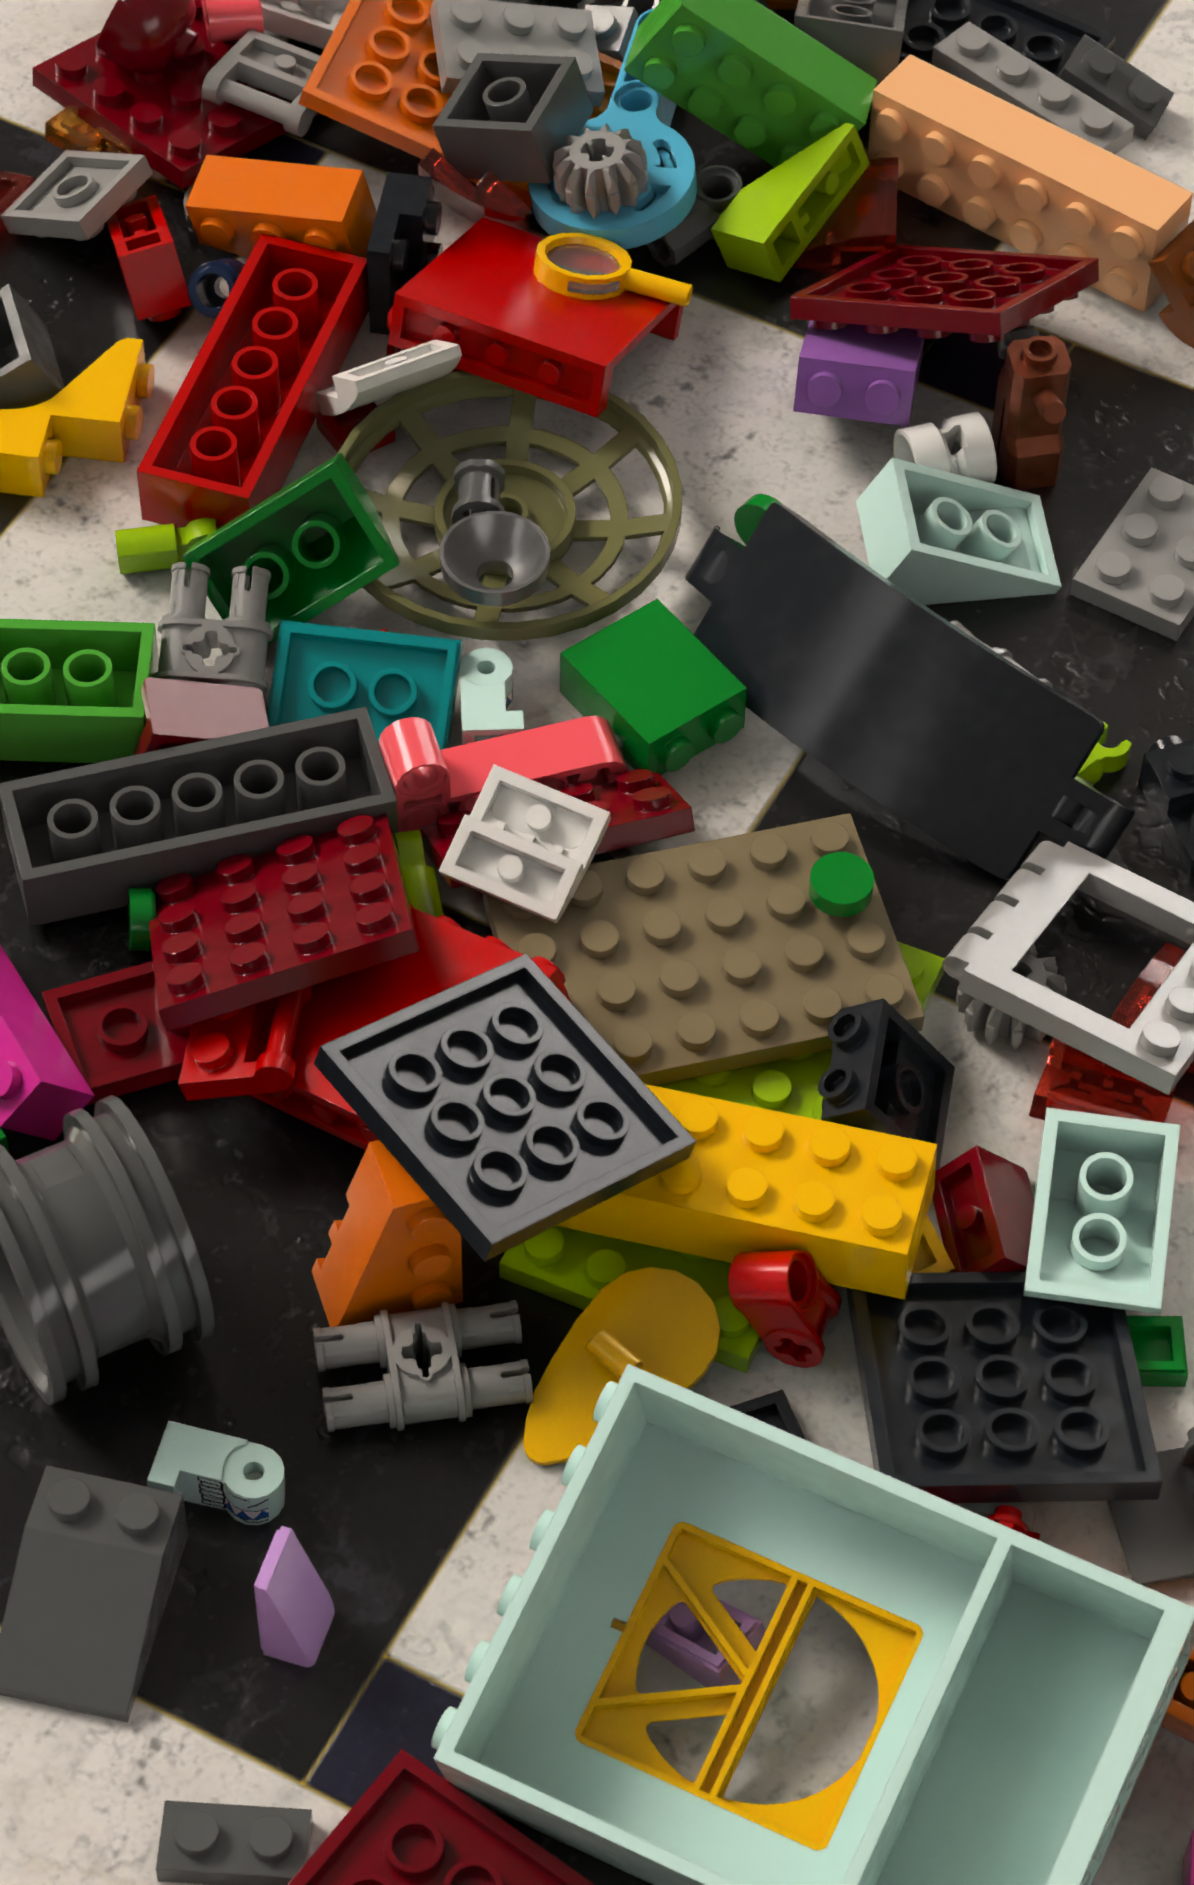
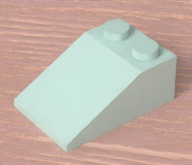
M892 457L856 500L869 567L923 605L1055 594L1062 587L1039 495Z
M1046 1107L1023 1296L1160 1314L1180 1125Z

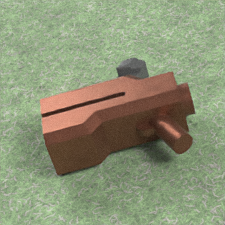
M1034 326L1014 328L1005 334V339L997 342L999 359H1005V364H1003L998 377L991 430L998 460L997 466L1003 484L1009 488L1024 490L1055 486L1060 477L1064 451L1062 426L1063 419L1066 416L1065 406L1072 363L1065 343L1054 335L1039 336V330L1035 329Z

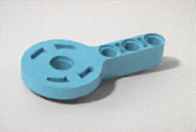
M653 9L641 14L635 23L607 109L601 115L588 119L585 127L591 131H599L605 124L609 125L612 132L628 129L634 140L641 141L642 148L646 152L649 180L647 182V191L638 195L637 206H620L617 216L610 211H604L593 219L589 210L573 214L569 204L560 201L559 194L555 191L554 179L550 183L551 193L547 183L528 182L534 216L549 235L584 233L615 242L623 249H631L648 244L668 234L686 218L694 205L698 186L694 155L687 141L670 127L677 104L624 71L637 28Z

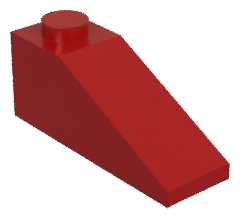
M153 195L121 206L106 223L137 321L148 318L151 322H161L174 318L181 313V308L191 306L192 303L188 296L187 285L174 241L157 197Z

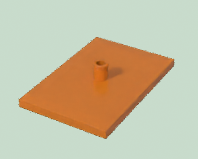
M350 0L302 90L298 104L450 171L433 128L434 122L452 93H442L430 15L433 0ZM599 51L605 94L600 106L593 107L594 111L589 119L601 115L607 109L623 63ZM467 179L532 208L528 182ZM547 184L548 189L551 193L550 184Z

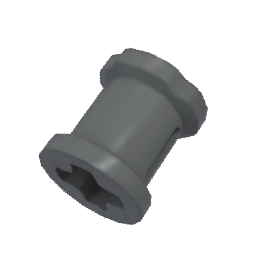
M468 459L461 462L454 469V490L458 493V502L453 506L451 520L453 525L462 518L474 513L505 511L504 506L500 503V494L505 489V471L498 463L490 459Z

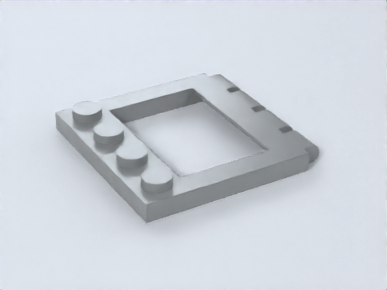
M1051 841L1040 842L1021 865L1020 869L1015 872L997 894L994 901L987 906L969 928L967 934L959 940L943 960L945 972L960 981L958 990L1167 1095L1170 1094L1194 1060V902L1069 841L1064 847ZM1077 889L1191 945L1129 1029L1012 971Z

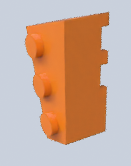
M206 155L185 205L201 244L245 258L250 256L261 233L367 258L366 250L377 213L363 170Z
M380 1140L369 1142L346 1193L349 1208L343 1220L333 1221L328 1232L332 1243L326 1258H317L311 1270L330 1327L373 1321V1314H379V1310L384 1309L387 1310L388 1314L440 1307L441 1301H448V1304L463 1302L461 1234Z

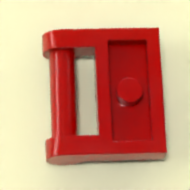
M313 986L192 1024L178 1082L186 1100L274 1093L291 1088L297 1068L292 1054L302 1006L310 1000ZM267 1008H275L266 1052L257 1059Z

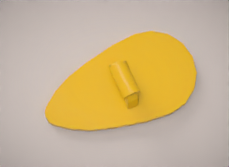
M647 1267L623 1273L600 1290L576 1319L552 1357L535 1389L533 1403L530 1404L526 1417L523 1440L525 1454L531 1462L542 1466L564 1463L568 1461L577 1445L580 1444L587 1447L598 1425V1422L593 1420V1414L599 1396L609 1381L619 1383L627 1364L688 1390L704 1377L717 1356L721 1327L715 1304L701 1285L676 1270Z

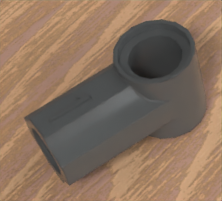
M714 165L708 166L696 174L698 184L697 196L689 214L668 234L645 244L654 260L665 268L670 264L676 265L710 239L715 240L711 231L712 226L743 188L741 176L736 170L728 166Z

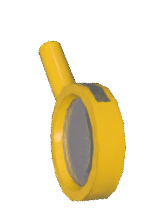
M560 233L547 236L538 243L533 273L537 280L545 287L564 296L584 300H603L618 296L627 290L687 307L693 292V285L631 268L632 259L628 252L615 242L599 236L584 233Z

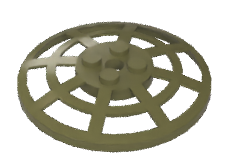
M462 370L449 373L444 377L395 394L374 408L351 431L337 453L338 455L342 452L350 467L356 473L368 453L386 435L399 426L404 429L419 449V452L413 455L398 470L388 486L386 495L365 489L373 501L379 516H382L381 521L398 556L400 565L362 588L386 608L416 624L445 634L478 640L521 641L552 637L586 627L616 613L638 597L661 573L675 548L682 519V484L676 461L663 437L644 415L610 392L607 408L597 419L607 423L618 433L594 454L586 447L564 436L532 428L536 399H545ZM494 396L513 397L509 426L473 428L440 439L422 415L434 408L463 400ZM506 445L504 459L492 460L498 463L505 471V489L500 494V503L504 506L506 512L519 514L530 519L544 532L550 545V566L546 579L557 587L554 590L530 596L515 604L502 607L483 606L461 598L446 584L434 579L433 575L442 572L440 548L413 559L402 540L399 526L401 521L435 528L436 539L440 546L445 533L453 525L451 520L453 506L458 502V493L454 490V469L460 462L454 455L475 448ZM635 448L647 460L658 480L664 503V514L628 518V506L624 491L610 469ZM529 449H540L558 455L577 467L560 479L550 470L528 462ZM432 467L446 482L437 495L435 507L405 501V497L413 484ZM595 482L607 501L611 520H576V507L573 497ZM661 535L654 556L631 581L611 595L594 585L614 565L623 550L625 540ZM607 541L599 557L580 575L560 561L571 547L572 542ZM488 571L481 575L483 577L482 585L489 588L504 587L507 585L508 579H512L507 573L501 571ZM415 583L422 590L443 601L476 610L474 620L450 616L420 606L392 591V589ZM571 598L586 606L582 609L551 618L521 622H499L501 613L539 610L562 603Z

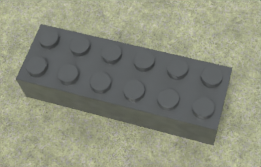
M366 707L0 783V803L5 832L30 927L128 906V888L151 887V891H155L157 883L166 877L178 873H186L193 878L216 870L218 863L232 855L248 854L253 858L276 850L277 846L289 837L301 834L315 837L336 830L343 821L354 816L369 815L375 817L386 813L394 839L395 833H398L397 799Z

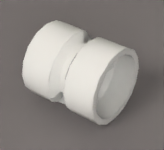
M970 412L944 418L939 429L932 422H926L897 429L894 434L893 449L894 458L989 483H994L996 480L997 458L994 441L984 417L979 412Z

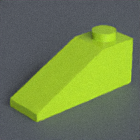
M844 123L739 191L711 228L728 268L781 282L870 165L855 125Z

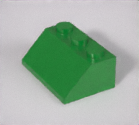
M342 452L194 543L182 555L190 570H192V562L203 564L211 569L210 578H208L207 596L222 620L229 618L233 568L247 566V575L250 576L249 590L251 589L253 566L261 567L271 572L265 621L271 625L273 638L272 641L268 642V645L278 640L281 620L305 623L400 565L398 556L373 501Z

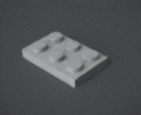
M433 0L430 15L442 93L454 92L477 53L576 57L592 106H600L605 89L591 10L492 0Z
M1151 467L1073 577L1070 595L1177 641L1194 616V485Z

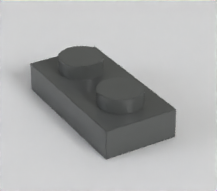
M1086 34L1079 41L1058 76L1074 88L1134 124V133L1144 140L1154 130L1174 95L1172 91Z
M165 1800L156 1863L158 1882L206 1885H287L309 1860L313 1825L312 1809Z

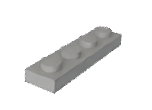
M969 21L933 47L932 64L1092 144L1116 154L1132 142L1134 124Z

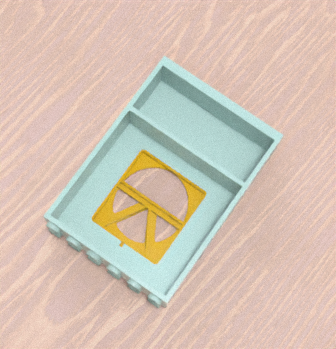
M627 1364L619 1383L609 1381L599 1396L593 1414V1420L598 1422V1425L587 1447L580 1444L577 1445L567 1461L561 1481L562 1485L567 1486L555 1512L546 1509L534 1528L530 1540V1549L535 1551L523 1577L514 1574L501 1595L497 1614L503 1618L491 1642L481 1640L470 1657L464 1676L465 1681L469 1682L470 1685L458 1709L451 1706L448 1707L436 1726L431 1742V1747L437 1750L433 1759L447 1782L456 1786L481 1805L652 1885H1092L1193 1651L1194 1607ZM739 1580H762L787 1586L756 1651L714 1594L713 1588L715 1585ZM818 1598L840 1614L855 1630L869 1653L875 1669L879 1694L878 1714L862 1754L844 1776L829 1787L803 1799L778 1804H751L723 1798L813 1603ZM679 1602H683L689 1607L741 1680V1684L645 1694L639 1693L636 1690L637 1669L645 1643L662 1617ZM726 1715L695 1782L687 1780L669 1765L658 1752L647 1733V1726L653 1722Z

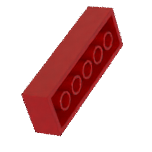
M261 233L137 469L142 520L162 525L174 523L175 528L185 527L196 519L212 518L216 519V527L219 529L281 490L316 419V413L320 411L316 392L332 387V376L338 374L369 312L367 258Z

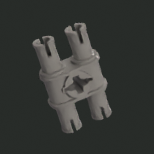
M186 562L172 564L169 612L163 615L162 620L158 623V631L162 636L158 672L154 673L153 678L256 687L262 690L264 697V694L268 691V683L264 680L267 645L273 638L271 625L265 621L271 572L264 568L253 566L251 589L249 590L250 576L247 575V566L233 568L229 618L214 620L205 618L208 578H210L211 569L203 564L192 562L190 580V572L186 571ZM211 649H221L223 655L216 657L215 665L205 666L203 659L209 658Z
M509 1300V1302L456 1309L454 1303L448 1304V1301H441L440 1307L393 1314H388L386 1309L379 1310V1314H373V1321L313 1328L318 1372L378 1362L380 1369H387V1373L383 1374V1381L322 1388L327 1432L389 1422L390 1429L397 1428V1431L405 1430V1425L456 1417L459 1422H464L466 1418L473 1416V1410L519 1403H533L531 1374L528 1373L529 1364L527 1359L467 1368L465 1362L459 1363L458 1357H462V1350L522 1343L520 1315L517 1314V1301ZM417 1354H421L423 1362L427 1363L428 1377H424L422 1369L418 1368L416 1362Z

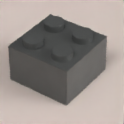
M477 53L434 122L433 128L452 178L550 184L554 176L552 165L554 151L563 147L565 136H579L594 109L576 57Z

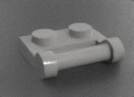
M250 29L208 72L202 85V97L218 105L225 101L283 124L285 131L302 137L308 131L313 117L318 112L298 103L302 90L320 55ZM236 80H240V81H242V82H245L246 84H248V85L251 86V87L263 89V90H265V91H268V92L273 93V94H275V95H278V96H280V97L286 98V99L291 100V101H293V102H292V103H289V102H286V101H284V100L278 99V98H276V97H273V96L268 95V94H266V93H263V92H261V91H258V90H255V89L250 88V87H248V86H245V85H243V84H240V83L236 82Z

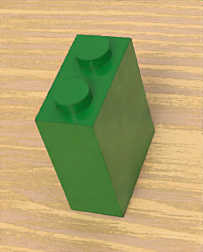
M658 598L560 652V693L583 717L599 716L609 721L624 759L634 770L647 769L653 773L658 772L660 775L668 771H677L684 767L692 757L716 743L722 744L731 740L740 729L744 728L747 688Z

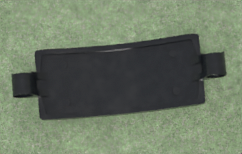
M779 503L770 504L746 546L721 533L719 526H714L685 576V579L712 602L693 635L747 688L746 707L862 792L951 850L1001 879H1010L1015 874L1041 832L1064 846L1069 841L1107 860L1134 817L1135 812L1097 791L1092 786L1093 783L1077 776L1105 730L1102 720L917 601L785 505Z

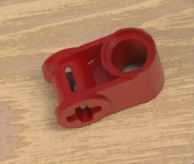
M805 1250L740 1252L737 1254L730 1265L728 1274L730 1298L735 1308L743 1313L763 1340L767 1351L781 1362L796 1367L809 1368L820 1364L826 1349L822 1341L828 1321L838 1315L842 1300L839 1293L829 1285L821 1274L813 1257Z

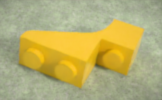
M125 338L119 340L58 394L43 403L19 409H0V493L44 498L50 475L59 474L63 456L125 462L130 441L139 440L141 436L143 408L140 405L142 398L150 399L154 387L153 364L145 363L143 339Z

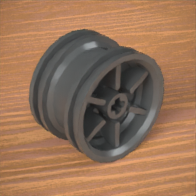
M113 1095L103 1098L95 1104L93 1118L87 1111L81 1108L67 1113L63 1117L64 1141L18 1160H14L4 1146L0 1144V1324L26 1376L41 1399L48 1405L66 1399V1383L70 1381L81 1392L98 1385V1358L147 1338L156 1351L166 1356L182 1349L183 1333L195 1343L214 1335L215 1319L209 1287L186 1218L160 1160L143 1129L126 1105Z

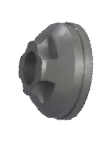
M506 511L474 513L456 522L445 533L440 544L441 570L445 582L461 598L483 606L502 607L512 605L530 597L545 582L550 566V545L541 528L530 519L519 514ZM488 571H501L511 576L512 581L501 588H489L482 585L478 578Z

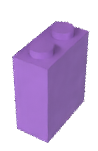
M809 321L799 356L793 411L908 427L920 376L924 338L917 336L916 329L899 328L898 331L893 333L870 334L864 331V325L848 324L841 329L820 330L813 327V321Z

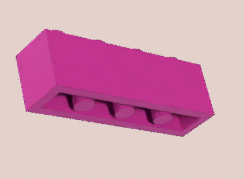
M0 944V1128L54 1141L63 1132V1117L71 1111L79 1108L83 1109L95 1095Z

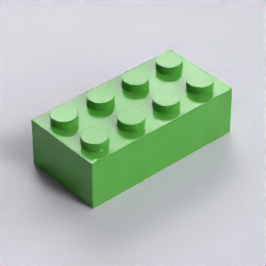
M661 0L638 26L624 67L625 72L774 167L785 162L844 123L855 125L858 132L866 124L873 90L877 84L875 78L756 0Z
M0 618V760L99 763L132 756L147 723L141 687L145 678L154 677V673L158 672L159 656L155 623Z

